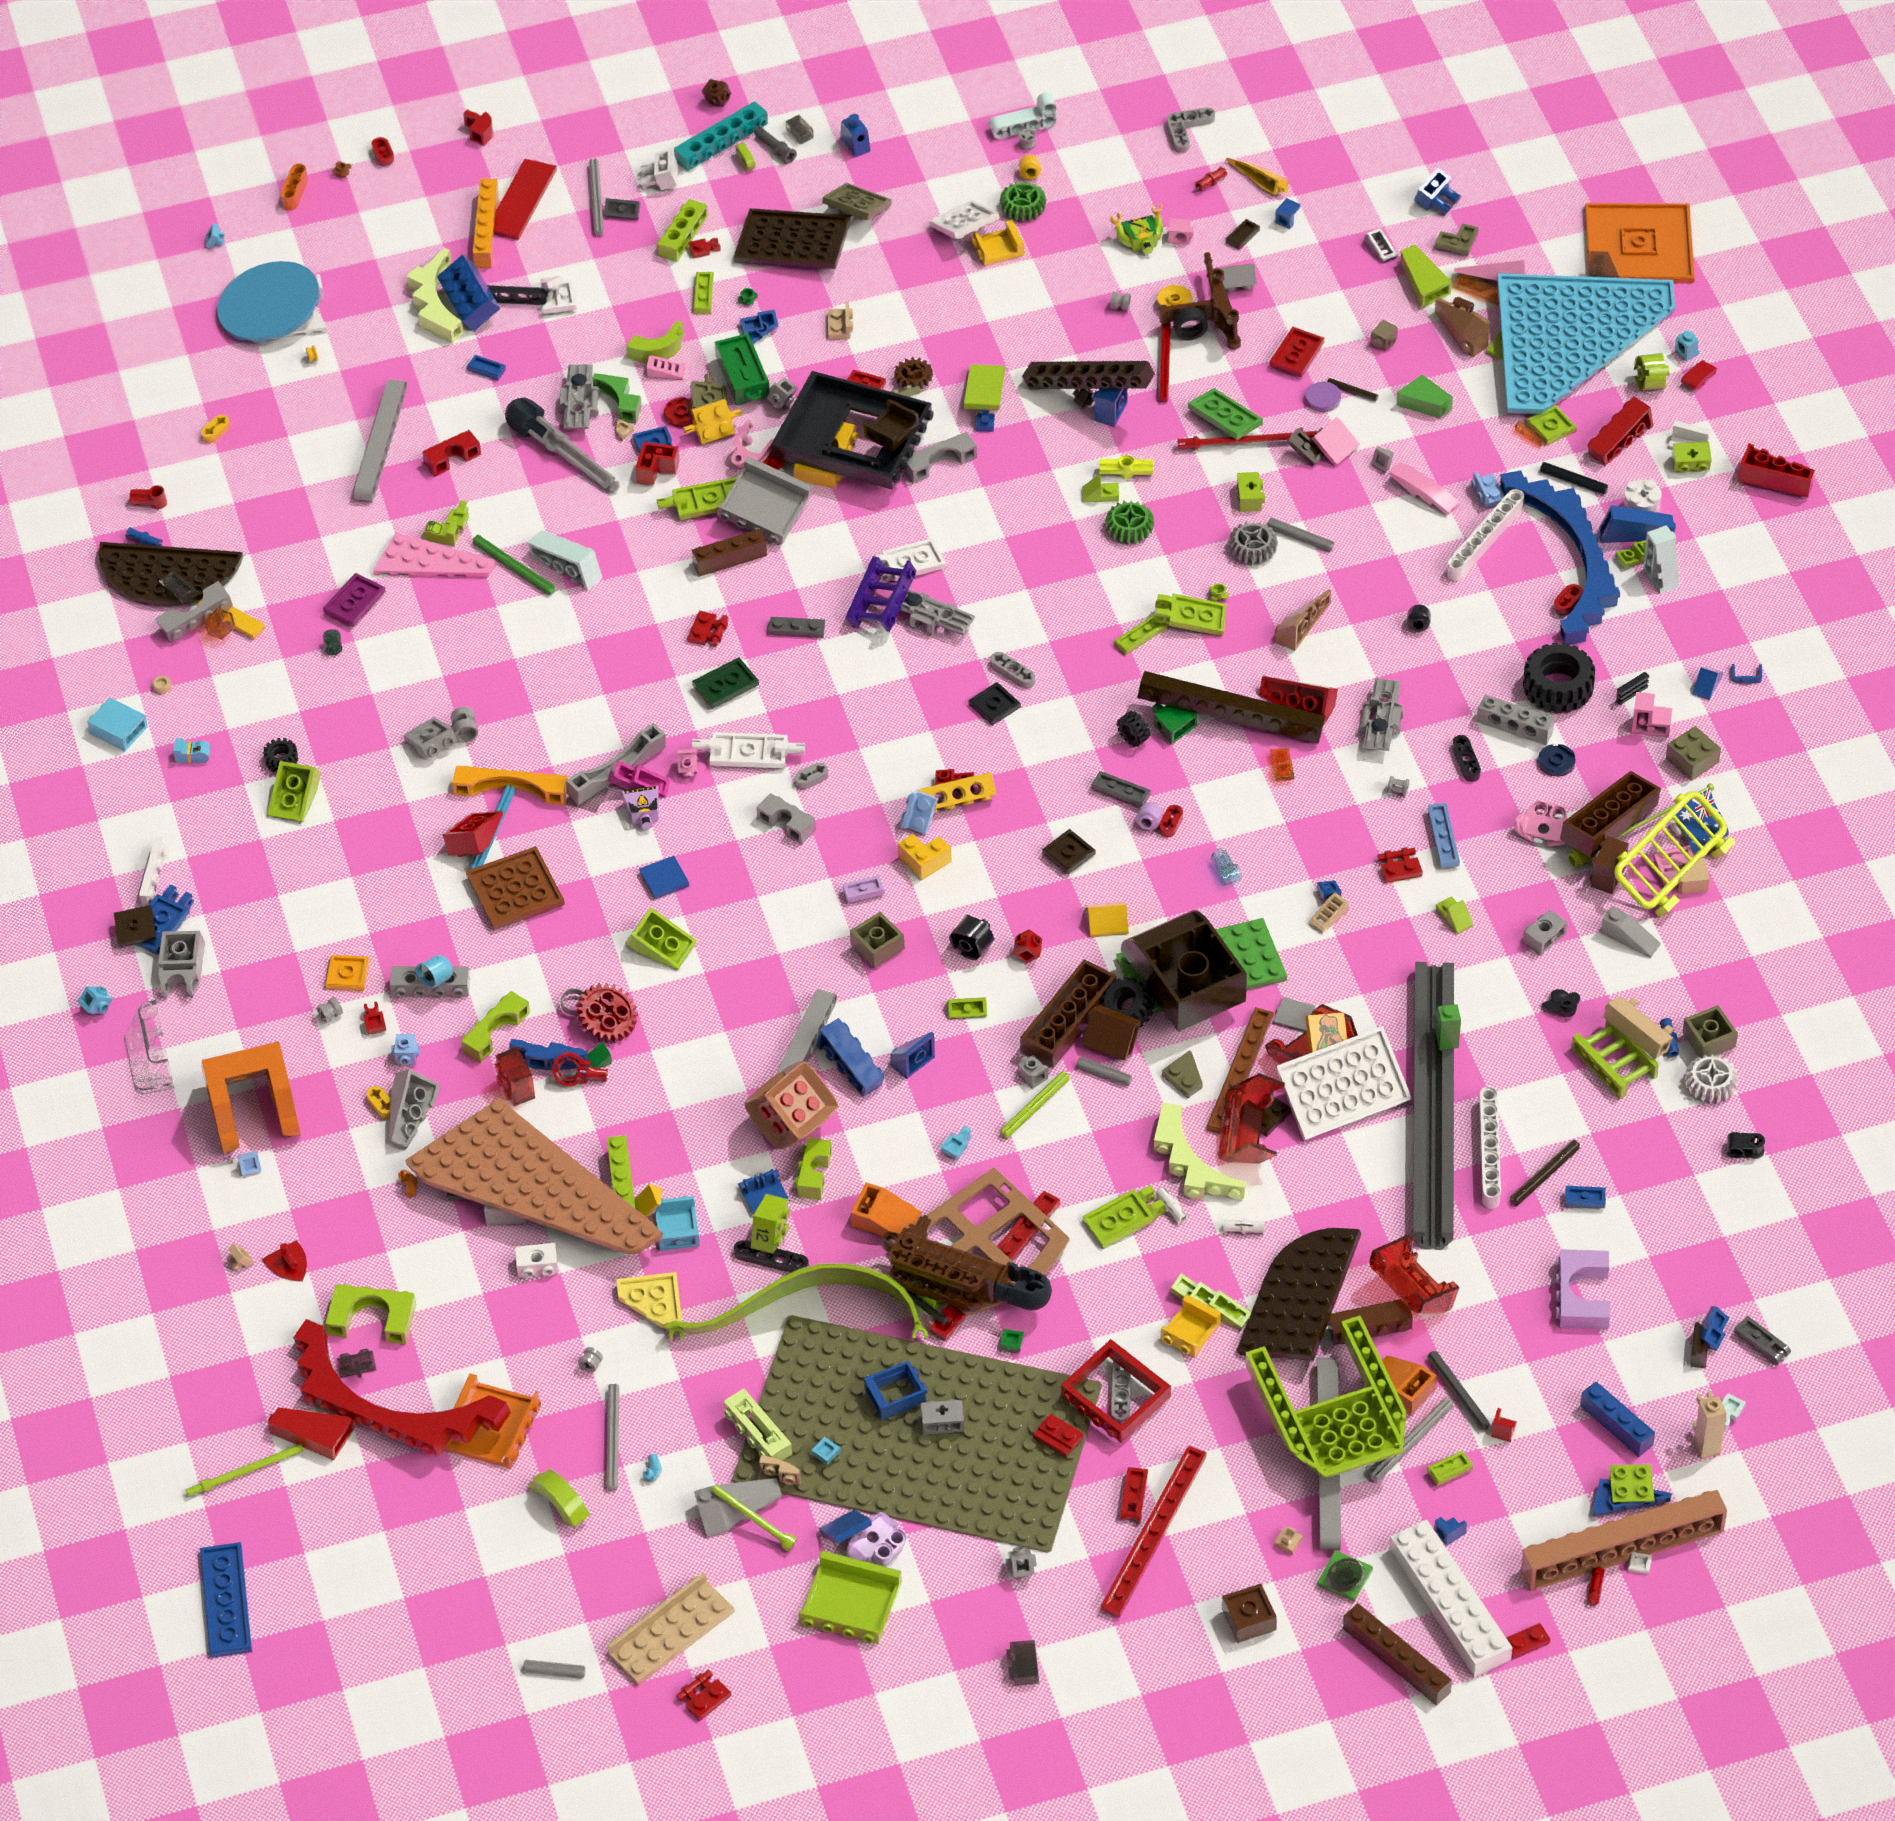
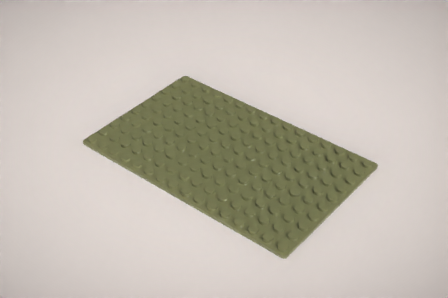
M791 1315L788 1317L758 1405L790 1441L792 1455L783 1461L800 1470V1485L780 1483L779 1475L768 1476L761 1474L759 1451L749 1445L747 1437L733 1475V1482L777 1478L781 1494L871 1514L883 1512L890 1518L1049 1553L1052 1551L1092 1420L1086 1415H1081L1075 1406L1071 1403H1066V1399L1061 1396V1384L1071 1375ZM909 1360L911 1366L916 1367L920 1382H924L927 1387L926 1402H940L951 1399L962 1400L964 1432L923 1435L921 1405L881 1420L864 1390V1378ZM907 1377L879 1388L887 1404L915 1393ZM1085 1378L1074 1389L1097 1405L1102 1383ZM1050 1413L1084 1433V1438L1068 1454L1067 1458L1033 1438L1034 1431L1038 1430L1040 1424ZM752 1420L753 1425L763 1435V1440L767 1443V1437ZM824 1437L838 1445L841 1449V1452L828 1465L813 1456L811 1452Z

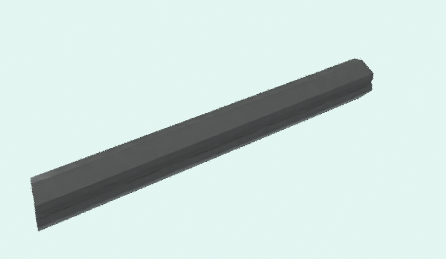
M1415 961L1413 1240L1424 1250H1442L1453 1241L1454 1049L1439 1050L1433 1015L1438 1006L1454 1005V963L1443 962L1440 967L1436 965L1428 966L1427 962Z

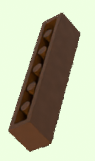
M1359 1603L1343 1616V1629L1436 1706L1451 1693L1452 1679Z

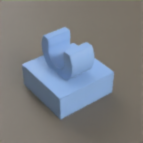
M257 1150L237 1155L242 1176L262 1171Z

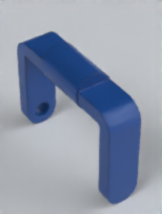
M1732 664V681L1739 683L1762 682V664H1759V676H1735V664Z

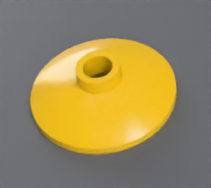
M1169 285L1159 291L1157 300L1159 305L1172 306L1192 303L1193 296L1191 291L1184 286Z

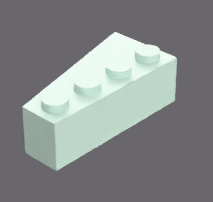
M541 530L527 542L532 557L548 567L553 565L558 573L562 575L566 573L571 576V581L576 584L581 582L584 584L583 588L588 591L603 578L596 559V553L591 548L584 547L544 530Z

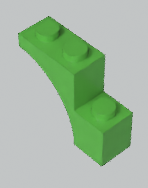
M594 373L592 378L593 386L599 387L600 392L607 394L616 401L619 406V419L625 422L637 423L642 409L641 396L629 394V378Z

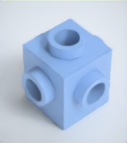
M396 1034L395 1045L391 1046V1055L395 1056L396 1064H416V1057L420 1056V1045H417L416 1034Z

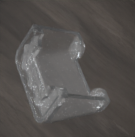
M156 1000L144 1002L139 1006L124 1035L134 1089L141 1095L174 1088L166 1050L162 1047H149L155 1045V1039L158 1035L163 1036Z

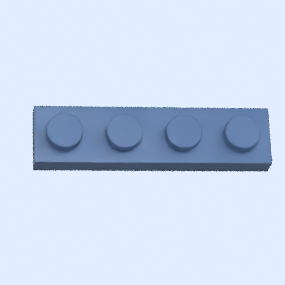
M1447 803L1428 805L1427 810L1440 867L1460 866Z

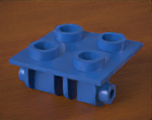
M770 1169V1171L764 1174L759 1173V1176L754 1175V1178L743 1179L742 1182L738 1183L752 1214L756 1212L766 1194L789 1199L778 1178L779 1172L777 1169Z

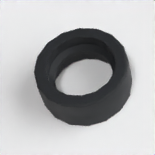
M1190 307L1179 311L1175 315L1173 326L1175 333L1180 339L1190 341L1198 339L1206 333L1208 322L1205 313L1201 309ZM1190 320H1199V323L1193 327H1181Z

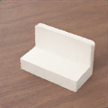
M1675 421L1669 448L1672 449L1674 443L1709 442L1710 430Z

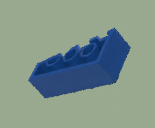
M837 1018L819 1030L816 1047L819 1050L824 1049L826 1051V1058L829 1061L834 1060L836 1062L839 1072L848 1075V1081L863 1097L882 1086L884 1081L883 1071L875 1066L871 1055L868 1052L865 1053L858 1038L853 1037L845 1022Z

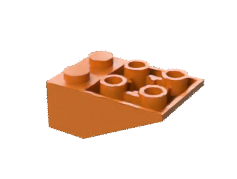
M866 1182L851 1211V1226L880 1236L887 1232L900 1234L905 1227L918 1222L922 1211L887 1189Z
M1386 1355L1382 1362L1406 1412L1412 1415L1436 1389L1437 1375L1420 1364Z

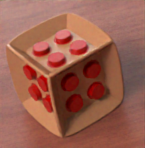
M799 1061L786 1067L782 1072L776 1074L763 1084L744 1103L746 1111L754 1123L778 1149H785L798 1143L831 1117L839 1107L830 1089L816 1071L805 1061Z

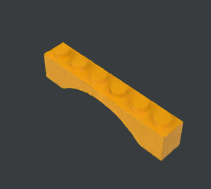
M480 178L473 246L474 264L477 268L492 267L494 220L499 200L497 178Z
M456 765L452 786L454 795L474 796L487 790L505 788V786L510 785L514 786L515 789L534 794L545 803L565 805L567 797L566 780L568 778L560 774L554 775Z

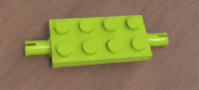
M738 477L672 489L671 497L657 499L658 509L675 507L680 520L717 513L718 505H722Z

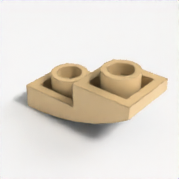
M761 1455V1474L768 1476L779 1475L780 1483L800 1485L799 1469L783 1460Z

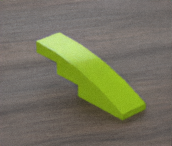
M1182 1273L1169 1290L1181 1299L1188 1294L1220 1311L1222 1322L1239 1329L1243 1327L1251 1315L1250 1311L1220 1290L1216 1293L1202 1282L1196 1284Z

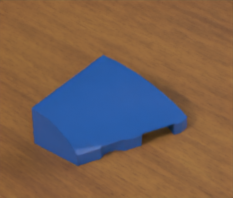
M775 309L758 312L757 316L740 318L739 321L742 333H749L753 344L779 326Z

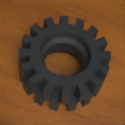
M1128 711L1117 720L1116 725L1119 727L1117 729L1121 732V737L1124 736V740L1128 741V744L1138 747L1150 738L1151 734L1149 732L1151 731L1147 728L1149 726L1145 724L1144 718L1141 719L1140 714L1137 715V712Z
M277 738V741L273 739L271 744L268 742L266 744L267 747L264 746V760L269 770L272 768V771L276 772L280 761L297 764V747L295 743H292V740L289 739L287 742V738H283V740ZM279 753L287 754L286 756L281 758L274 757L276 754Z

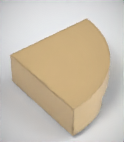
M622 419L617 421V436L624 441L634 431V426Z

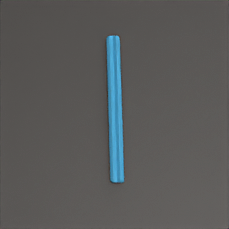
M505 786L495 811H503L502 819L490 846L483 850L482 854L474 857L470 869L484 864L515 794L514 786Z

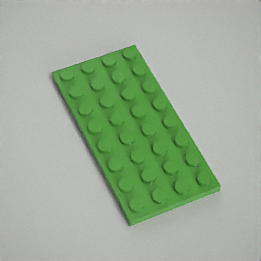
M1264 918L1215 929L1246 971V991L1287 981V973ZM1117 953L1116 959L1123 977H1128L1129 979L1133 977L1137 981L1140 980L1142 982L1123 953ZM1154 999L1153 1003L1155 1004V1008L1152 1009V1011L1154 1012L1153 1014L1163 1012L1162 1008Z

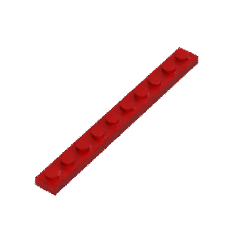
M1044 1190L1033 1204L1049 1218L1060 1205V1199ZM1022 1216L997 1247L1013 1261L1038 1232V1229ZM947 1305L942 1311V1314L948 1318L947 1324L943 1325L935 1320L929 1327L930 1333L944 1341H947L967 1317L958 1308Z
M1189 1445L1187 1446L1101 1604V1611L1119 1618L1121 1617L1203 1465L1207 1452Z

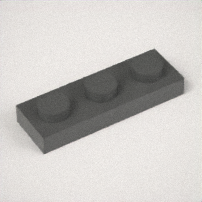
M770 617L768 631L769 635L824 638L826 622L825 619Z
M1102 771L1098 772L1091 784V789L1139 807L1146 803L1151 795V790Z

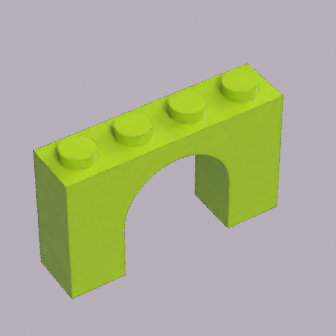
M336 1284L325 1323L327 1335L347 1337L353 1316L363 1308L374 1306L384 1309L389 1314L385 1327L386 1341L407 1344L416 1309L415 1293L374 1289L367 1286L357 1287L349 1284Z

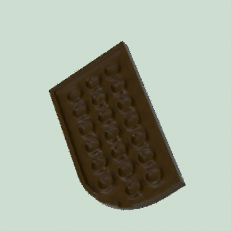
M1325 1228L1316 1230L1295 1239L1278 1253L1267 1271L1237 1348L1239 1355H1246V1352L1265 1346L1271 1358L1314 1361L1362 1235L1360 1229Z

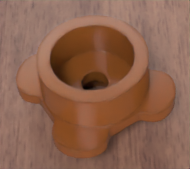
M338 161L335 168L332 169V173L336 174L339 178H345L349 175V169L352 168V165Z

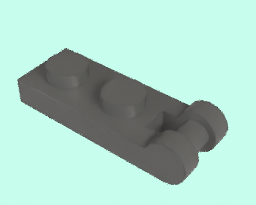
M1749 1316L1745 1317L1734 1328L1735 1334L1769 1358L1770 1362L1774 1365H1778L1783 1357H1787L1791 1353L1788 1345Z

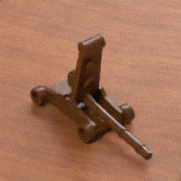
M1205 252L1204 264L1206 265V276L1209 282L1211 300L1172 306L1160 305L1158 307L1159 322L1161 324H1168L1173 322L1175 315L1179 311L1190 307L1199 308L1205 313L1207 320L1213 319L1215 327L1223 331L1227 338L1228 348L1236 350L1241 347V338L1238 336L1237 323L1240 320L1239 312L1232 309L1223 285L1224 271L1219 268L1213 269L1210 252Z

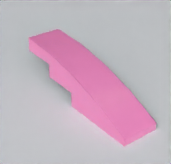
M1401 461L1388 473L1414 498L1418 495L1430 507L1434 504L1445 515L1459 503L1455 497L1435 481Z

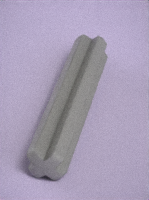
M1080 1057L1077 1061V1068L1126 1086H1129L1132 1081V1075L1083 1057Z
M525 1660L523 1664L524 1672L578 1678H583L586 1673L584 1665Z

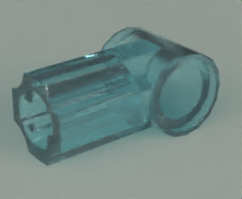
M1220 848L1211 854V860L1218 870V876L1223 886L1242 880L1240 867L1238 864L1233 863L1226 850Z

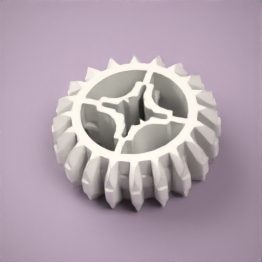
M1712 1053L1710 1057H1707L1705 1054L1702 1058L1697 1056L1695 1061L1691 1060L1690 1065L1686 1068V1088H1689L1690 1094H1695V1099L1701 1097L1702 1102L1707 1099L1710 1103L1713 1100L1719 1103L1721 1098L1726 1101L1728 1096H1732L1737 1089L1739 1079L1737 1069L1734 1068L1733 1063H1728V1058L1722 1060L1721 1055L1714 1057Z

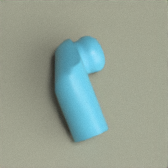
M657 1454L648 1456L650 1468H647V1471L642 1473L646 1481H654L662 1471Z

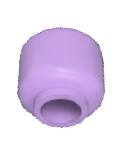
M1153 802L1144 803L1137 813L1136 821L1141 828L1154 830L1160 824L1163 810L1158 804Z

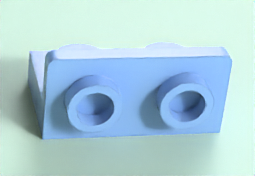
M1477 471L1473 472L1471 486L1473 490H1476L1479 502H1482L1485 509L1497 506L1505 496L1494 474L1480 477Z
M919 790L909 794L906 800V811L901 816V828H910L922 834H928L938 798Z

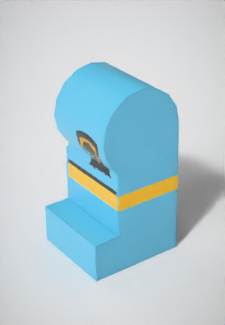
M176 738L173 750L175 762L205 763L209 760L211 745L206 741L184 742L183 738Z

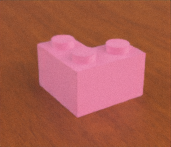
M1636 692L1632 733L1669 737L1672 708L1654 706L1655 694Z

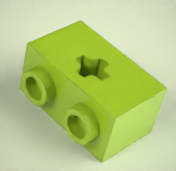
M1674 443L1672 448L1674 472L1710 470L1712 462L1710 443Z
M1259 472L1237 473L1240 512L1262 511V503H1265V492H1261L1263 490V479L1259 478Z

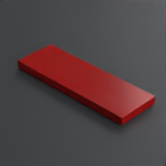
M526 158L523 160L496 209L494 220L495 235L516 240L520 239L557 171L556 165Z

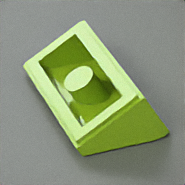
M986 997L947 999L949 1019L987 1017Z

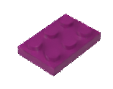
M355 572L323 607V611L354 627L386 592L385 587Z

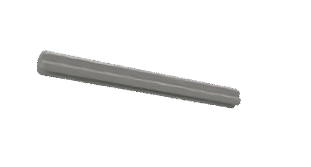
M595 158L589 161L594 231L596 236H602L604 234L599 160Z
M609 1384L606 1486L611 1491L618 1489V1384Z
M1445 1397L1404 1438L1403 1453L1382 1460L1370 1472L1369 1477L1374 1482H1379L1454 1406V1401L1449 1397Z

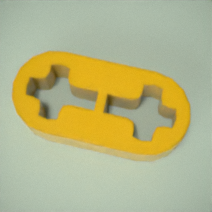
M226 415L214 417L201 430L203 441L213 443L230 428L229 418Z
M379 1086L369 1088L367 1091L368 1103L381 1118H390V1097Z

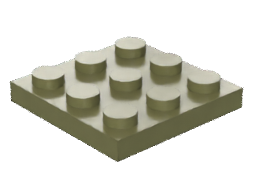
M845 183L823 196L822 203L828 205L829 208L842 210L845 214H853L861 220H869L890 207L892 199L849 183Z

